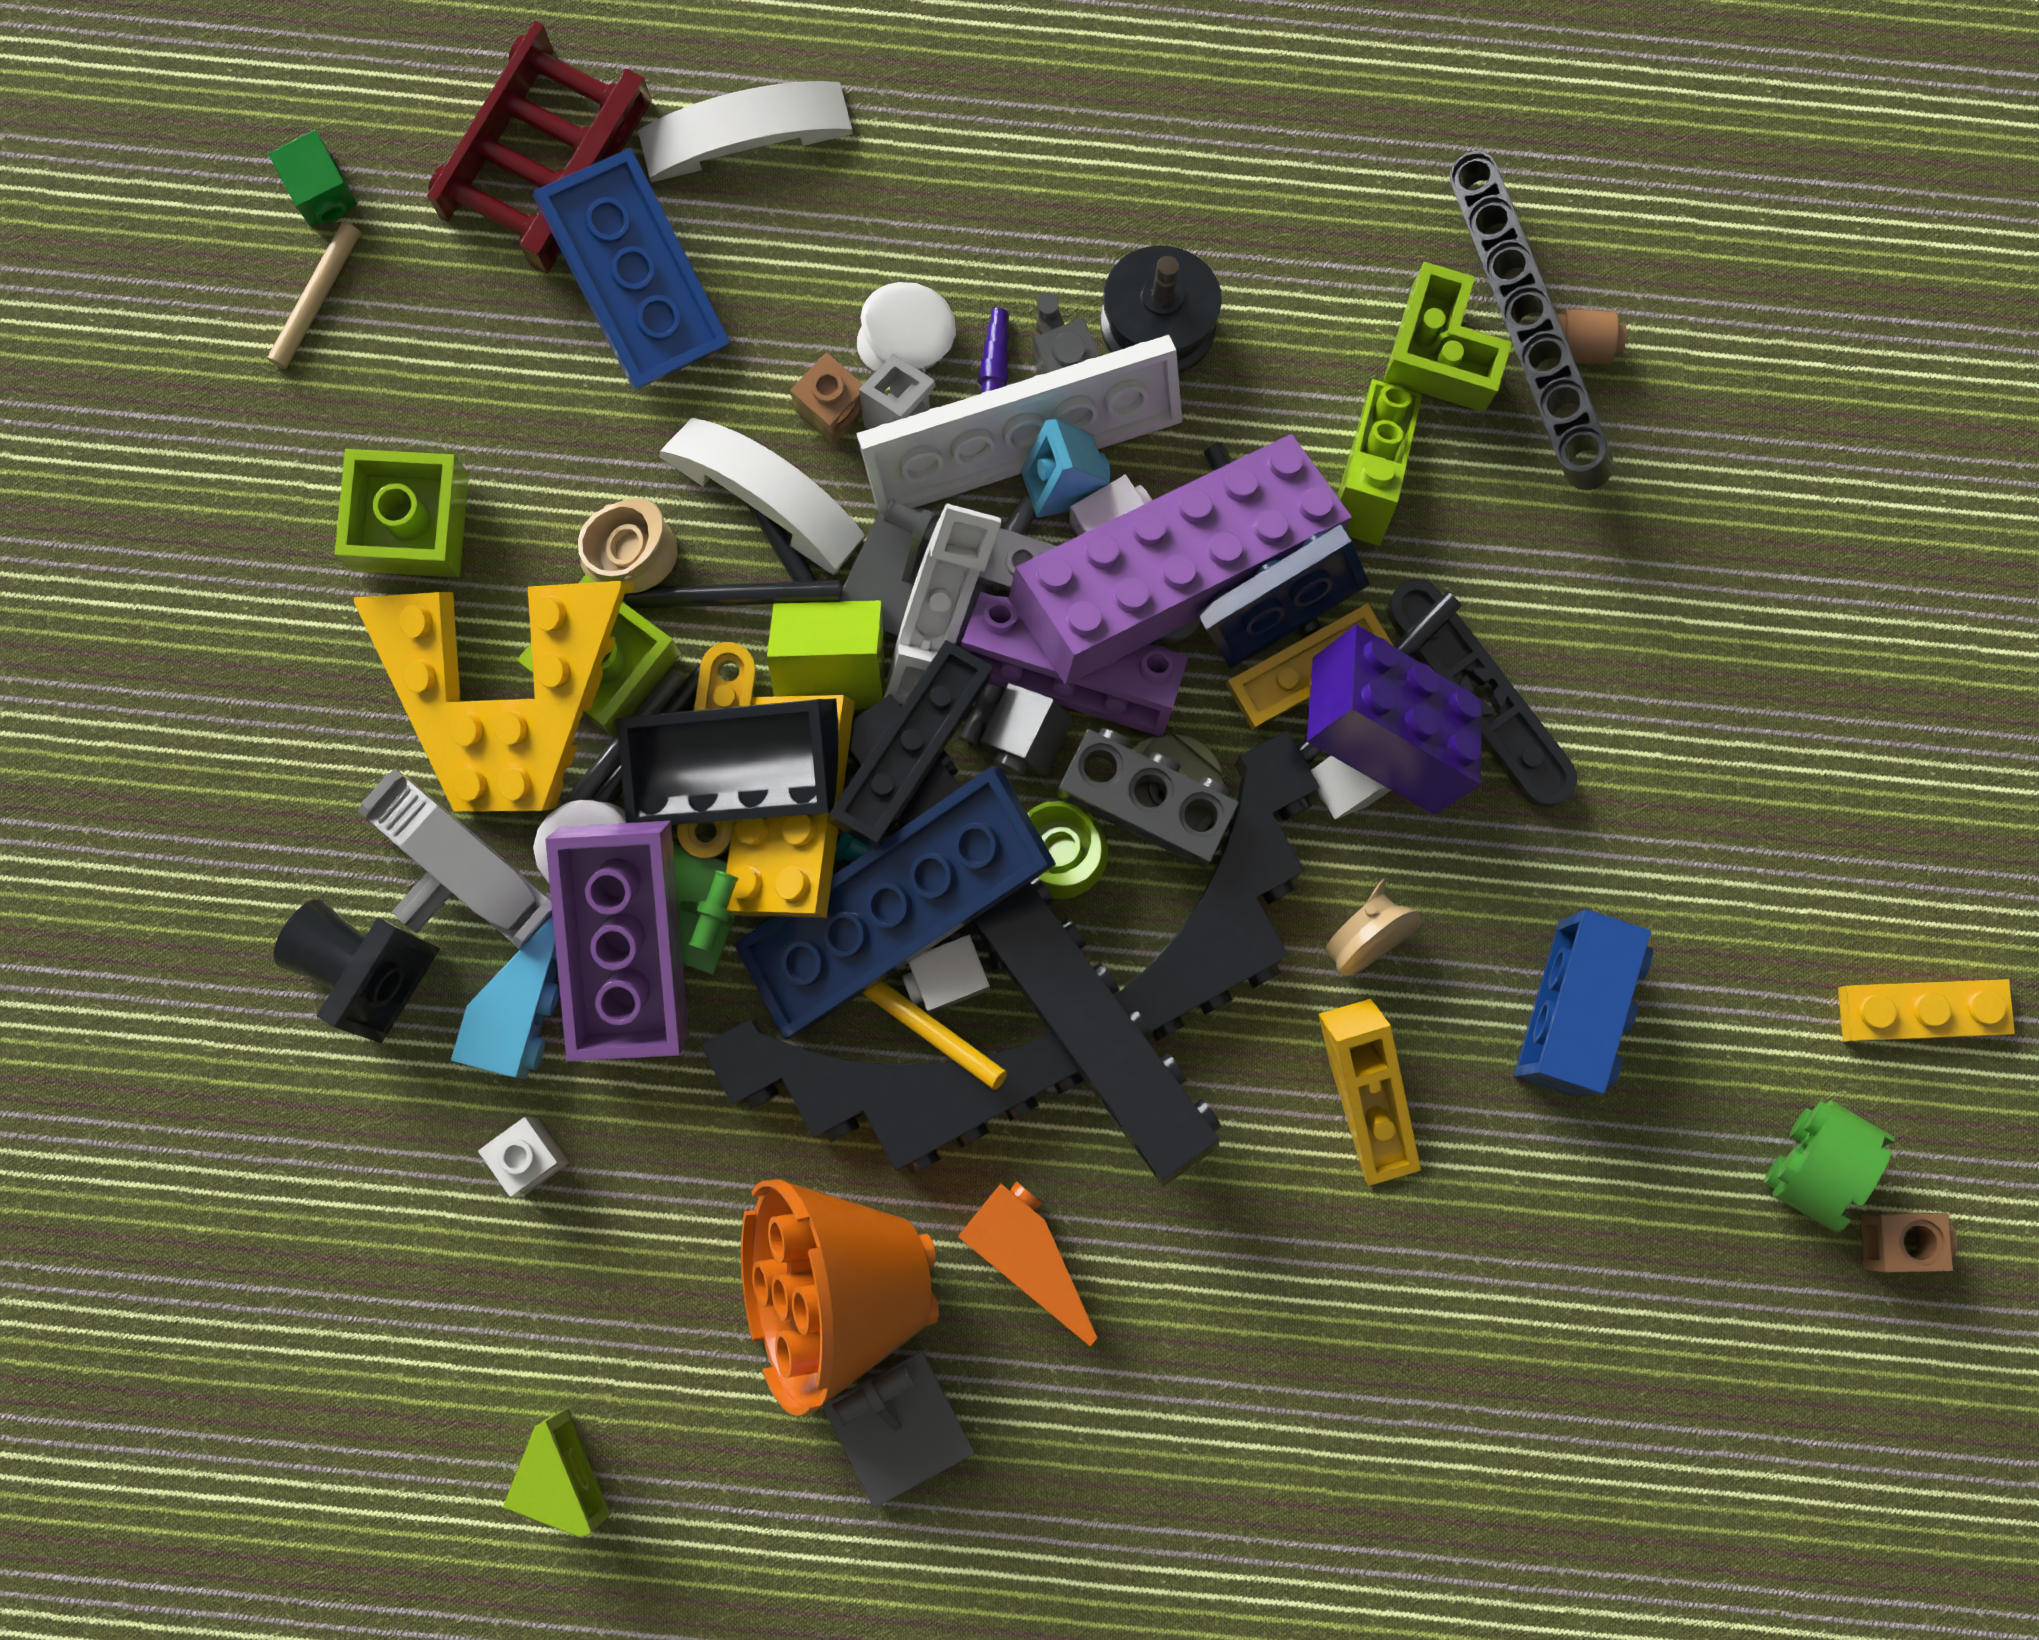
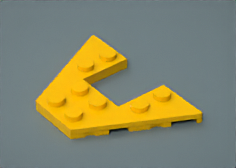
M634 581L528 587L535 699L460 701L453 592L354 597V604L454 812L543 811L556 809L564 787V772L571 766L578 744L573 743L583 711H590L603 676V659L606 654L612 651L616 639L611 635L624 595L633 591Z

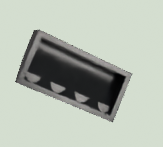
M836 698L616 718L626 823L671 821V825L782 817L830 813L834 807L839 741Z

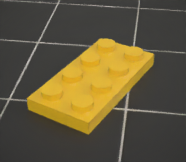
M845 695L752 697L751 705L836 698L839 741L835 806L844 790L855 701ZM829 813L733 820L726 873L737 877L739 880L736 882L726 910L731 911V915L827 918L838 828L829 823Z

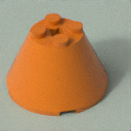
M765 1180L759 1182L751 1191L753 1197L759 1196L755 1210L744 1211L741 1232V1275L744 1303L752 1342L763 1340L771 1367L762 1370L768 1387L786 1412L791 1415L800 1416L817 1411L918 1334L925 1326L937 1323L939 1308L937 1299L931 1291L929 1271L935 1265L936 1253L931 1237L928 1234L918 1235L914 1226L905 1218L784 1180Z

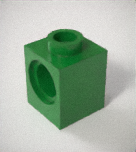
M316 129L268 153L296 208L311 228L320 223L327 224L337 221L344 216L348 209L358 205L331 152Z

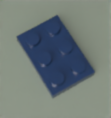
M1340 524L1330 531H1321L1312 535L1304 542L1301 549L1286 558L1266 563L1256 571L1253 578L1235 589H1226L1210 598L1206 606L1196 613L1229 668L1232 669L1368 587L1370 583L1352 540Z

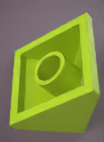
M882 600L774 603L767 650V661L774 697L845 695L855 701L854 710L869 709L881 701L885 690Z
M566 1409L534 1427L503 1507L581 1538L592 1533L611 1514L570 1414Z

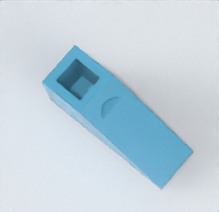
M553 915L466 1006L450 1061L526 1080L529 1069L537 1070L545 1048V1038L539 1037L545 1015L551 1017L554 1014L560 997L559 984L555 983L558 967Z

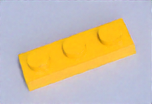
M1368 603L1227 681L1226 686L1252 731L1310 700L1313 657L1354 625L1361 626L1375 636L1385 639L1393 646Z
M2009 979L1838 987L1843 1042L2015 1034Z

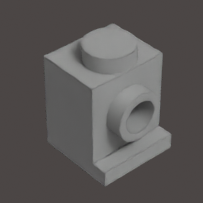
M892 354L859 388L864 427L869 430L882 424H888L930 410L929 393L936 387L935 380L895 354ZM890 386V393L886 396L883 392Z

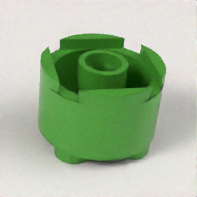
M1832 1100L1826 1103L1820 1101L1813 1111L1806 1108L1800 1114L1790 1132V1137L1797 1140L1795 1147L1786 1158L1782 1155L1776 1158L1765 1176L1764 1184L1773 1188L1772 1194L1775 1198L1831 1231L1838 1233L1851 1221L1841 1215L1848 1205L1852 1203L1862 1208L1879 1182L1892 1154L1891 1151L1883 1146L1894 1143L1895 1137Z

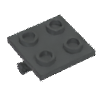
M892 499L885 514L879 512L842 588L841 601L882 600L883 632L898 638L919 568L938 521L934 519L935 513L926 509L919 513Z
M923 1350L876 1376L869 1377L860 1382L861 1384L831 1399L822 1406L873 1508L884 1504L975 1454Z

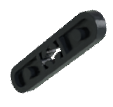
M1422 579L1409 580L1402 583L1390 597L1387 606L1388 617L1392 626L1402 637L1443 594L1432 583ZM1455 613L1415 656L1421 663L1428 665L1436 673L1470 692L1474 690L1473 685L1470 683L1471 680L1467 675L1463 677L1462 671H1465L1479 686L1489 683L1494 690L1489 695V700L1499 717H1494V710L1482 700L1481 742L1523 797L1531 804L1545 808L1554 807L1564 802L1574 792L1577 784V773L1572 762L1460 616Z

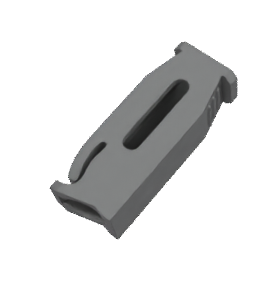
M394 769L388 773L361 803L358 812L427 871L392 911L399 921L415 933L421 930L452 893L501 932L518 949L523 947L552 916L550 897L414 781L398 770Z

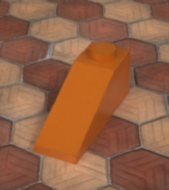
M1017 1181L1010 1190L1000 1183L961 1231L958 1238L1091 1347L1097 1339V1335L1047 1223L1036 1212L1042 1202Z

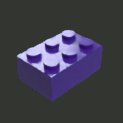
M1356 624L1313 657L1307 742L1435 815L1481 785L1482 700L1469 690L1459 687L1436 673L1428 665L1420 663L1398 650L1385 639L1375 636Z

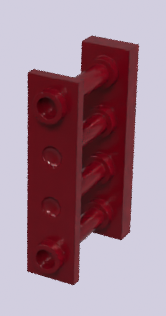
M534 20L526 35H520L513 43L507 66L446 165L439 166L433 173L429 182L427 197L438 216L448 222L458 205L462 204L520 235L521 242L519 245L529 265L548 274L559 257L561 250L541 211L538 214L533 213L528 216L471 186L472 182L485 161L488 160L541 188L620 153L652 100L645 78L627 68L617 83L612 82L607 85L551 56L553 48L545 27ZM539 73L600 105V112L590 127L585 126L582 129L524 98ZM512 117L572 147L574 154L566 168L554 172L497 142Z

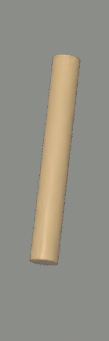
M341 222L267 356V359L273 364L287 369L361 234L353 225Z

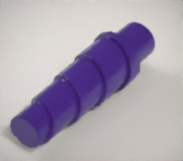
M993 308L991 310L987 340L984 344L983 359H981L980 376H978L977 380L982 385L981 393L1005 387L1008 383L1009 314L1003 308Z

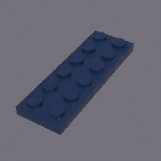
M991 766L885 839L878 850L872 848L834 874L831 881L827 918L774 916L734 943V946L784 1040L796 1038L1055 866L1056 863L1002 768Z

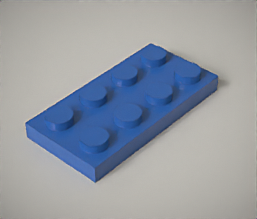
M631 148L534 190L533 198L633 391L730 345L731 342Z

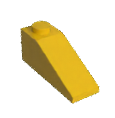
M1371 998L1319 1013L1330 1067L1368 1186L1421 1171L1391 1025Z

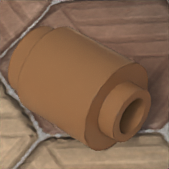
M1563 309L1561 314H1556L1575 363L1610 365L1615 355L1623 354L1627 329L1624 322H1618L1616 311Z

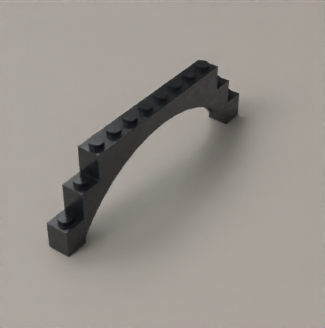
M1288 730L1247 751L1237 759L1234 766L1241 777L1237 796L1239 803L1234 811L1233 821L1220 860L1200 901L1178 934L1151 965L1115 995V998L1126 1012L1134 1007L1150 1027L1156 1042L1184 1027L1185 1024L1180 1016L1200 1006L1203 1014L1206 1015L1232 1001L1233 997L1229 989L1248 980L1252 989L1281 974L1277 963L1289 956L1258 899L1264 897L1267 904L1270 905L1297 890L1292 880L1298 878L1304 872V869L1274 816L1279 814L1283 822L1308 810L1312 807L1308 798L1313 796L1320 786ZM751 1018L701 1045L732 1105L739 1106L746 1102L750 1110L755 1109L780 1095L776 1085L784 1082L813 1138H819L826 1134L830 1143L858 1129L860 1125L856 1117L865 1113L894 1170L898 1171L907 1166L911 1175L941 1160L936 1149L956 1139L960 1148H963L990 1133L986 1122L1005 1112L1009 1121H1012L1038 1107L1039 1104L1034 1096L1054 1086L1060 1095L1085 1081L1051 1033L1024 1045L986 1055V1057L1007 1071L1005 1081L996 1090L987 1086L955 1061L938 1064L887 1065L844 1060L800 1049L762 1034L757 1022Z

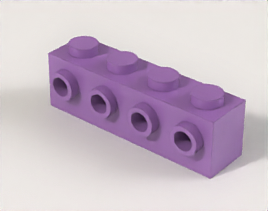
M981 591L961 642L962 649L993 666V673L988 683L1006 688L1008 683L1052 698L1061 706L1162 738L1188 660V656L1172 652L1164 646L1148 644L1065 685L1009 598L997 597Z

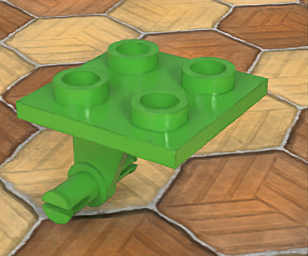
M673 844L683 965L714 975L736 915H731V911L726 909L736 882L739 879L726 873L727 862L715 858H697L686 852L683 847Z

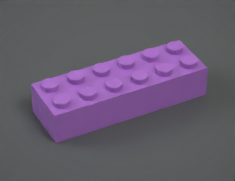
M1290 434L1015 566L1009 600L1064 684L1068 685L1200 619L1196 612L1204 608L1215 594L1226 589H1235L1250 580L1260 567L1273 560H1282L1301 549L1304 542L1318 532L1330 531L1340 524L1346 531L1352 516L1295 437Z

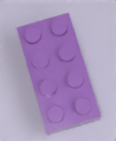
M671 821L557 828L545 839L566 1060L585 1061L680 1055L689 1039V1026Z

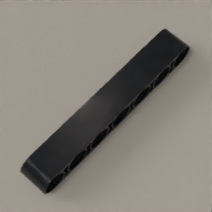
M1473 151L1466 153L1458 158L1451 168V185L1565 477L1571 485L1582 490L1597 489L1611 477L1614 467L1606 438L1498 166L1492 156L1485 152ZM1478 181H1488L1480 189L1468 190L1471 185ZM1506 224L1498 233L1485 234L1493 225ZM1524 268L1517 277L1502 279L1503 275L1510 269ZM1529 313H1542L1541 317L1533 324H1519L1521 319ZM1552 357L1561 359L1558 365L1551 370H1536L1538 365L1545 359ZM1565 404L1579 405L1577 411L1569 417L1558 418L1554 416L1556 411ZM1593 450L1598 452L1594 461L1587 465L1579 466L1572 463L1576 455L1582 451Z

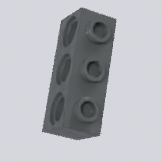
M1102 728L1098 734L1087 729L1058 788L1057 797L1205 869L1211 861L1239 803L1228 797L1231 790L1208 777L1202 776L1199 782L1179 773L1181 766L1164 755L1151 752L1148 758L1129 749L1131 741L1115 731ZM1092 758H1104L1113 765L1115 776L1104 783L1094 782L1086 775L1084 765ZM1146 781L1156 783L1164 793V802L1156 807L1143 806L1137 801L1134 788ZM1196 805L1205 807L1213 816V828L1205 832L1191 829L1185 821V810Z

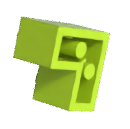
M1423 262L1412 285L1383 382L1485 412L1498 392L1512 342L1461 326L1475 280L1474 276Z

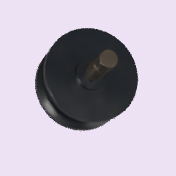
M1150 246L1126 255L1109 273L1103 294L1100 327L1103 340L1110 353L1169 335L1176 348L1178 374L1194 367L1206 356L1215 338L1222 304L1221 289L1216 276L1203 260L1186 250L1176 247Z

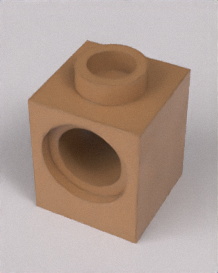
M827 352L790 389L795 412L833 445L862 416L859 388L863 384Z
M1948 1213L1860 1214L1864 1270L1879 1272L1953 1271L1952 1258L1957 1253V1236L1953 1226L1949 1224ZM1910 1228H1913L1919 1237L1918 1250L1912 1256L1907 1253L1904 1247V1236Z

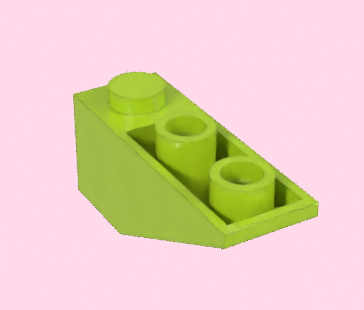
M1375 379L1371 380L1337 494L1341 503L1352 516L1346 529V533L1351 538L1380 546L1398 504L1422 393Z

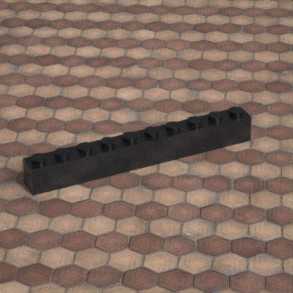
M891 694L852 721L848 755L858 769L900 709V705ZM944 749L897 819L901 828L960 788L953 779L958 770ZM1037 877L970 923L1162 1187H1165L1219 1147L1220 1138L1215 1132L1221 1128V1124L1202 1099L1194 1104L1183 1090L1181 1085L1187 1079L1178 1064L1168 1053L1161 1058L1147 1041V1039L1153 1036V1033L1146 1021L1134 1007L1127 1012L1113 995L1120 990L1116 981L1101 962L1092 967L1081 952V949L1087 946L1082 935L1068 918L1061 923L1058 921L1048 905L1054 902L1053 897L1040 878Z

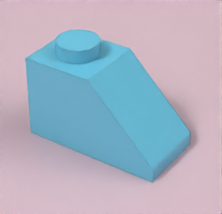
M1057 418L1045 421L1021 469V474L1037 518L1069 512L1072 505L1105 487L1110 482L1108 460L1103 453H1099L1093 434Z

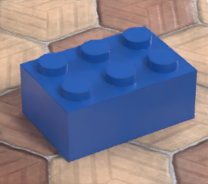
M1587 909L1558 921L1513 1077L1574 1097L1605 1094L1607 1086L1613 1087L1622 1067V1055L1617 1054L1622 1032L1628 1033L1631 1030L1637 1015L1638 1002L1632 1000L1637 979L1642 980L1645 978L1653 958V948L1647 946L1652 930Z

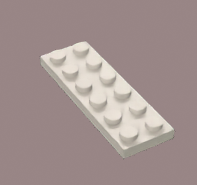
M1166 335L1154 340L1138 343L1135 346L1097 358H1091L1078 364L1037 375L1021 382L986 391L980 395L856 433L878 513L882 512L885 514L892 499L912 509L1021 474V469L1045 421L1057 418L1093 434L1098 449L1182 423L1177 353L1170 336Z

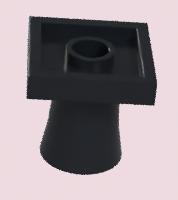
M316 899L301 906L288 919L277 938L274 948V960L279 967L306 976L332 989L316 1015L318 1018L335 1028L382 1044L440 948L424 938L379 917L365 936L346 922L326 902Z

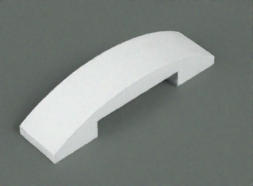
M807 81L751 88L711 98L663 116L639 129L638 133L651 182H656L701 171L700 161L799 137L801 138L802 145L806 146L851 135L853 130L840 82Z
M691 418L660 451L659 457L701 486H704L711 478L792 533L790 546L832 575H835L864 541L865 534L858 525L814 481L771 450L731 429L705 420Z
M946 504L929 541L910 595L892 657L883 699L891 694L897 703L902 705L945 640L955 644L980 571L984 572L1001 525V518Z

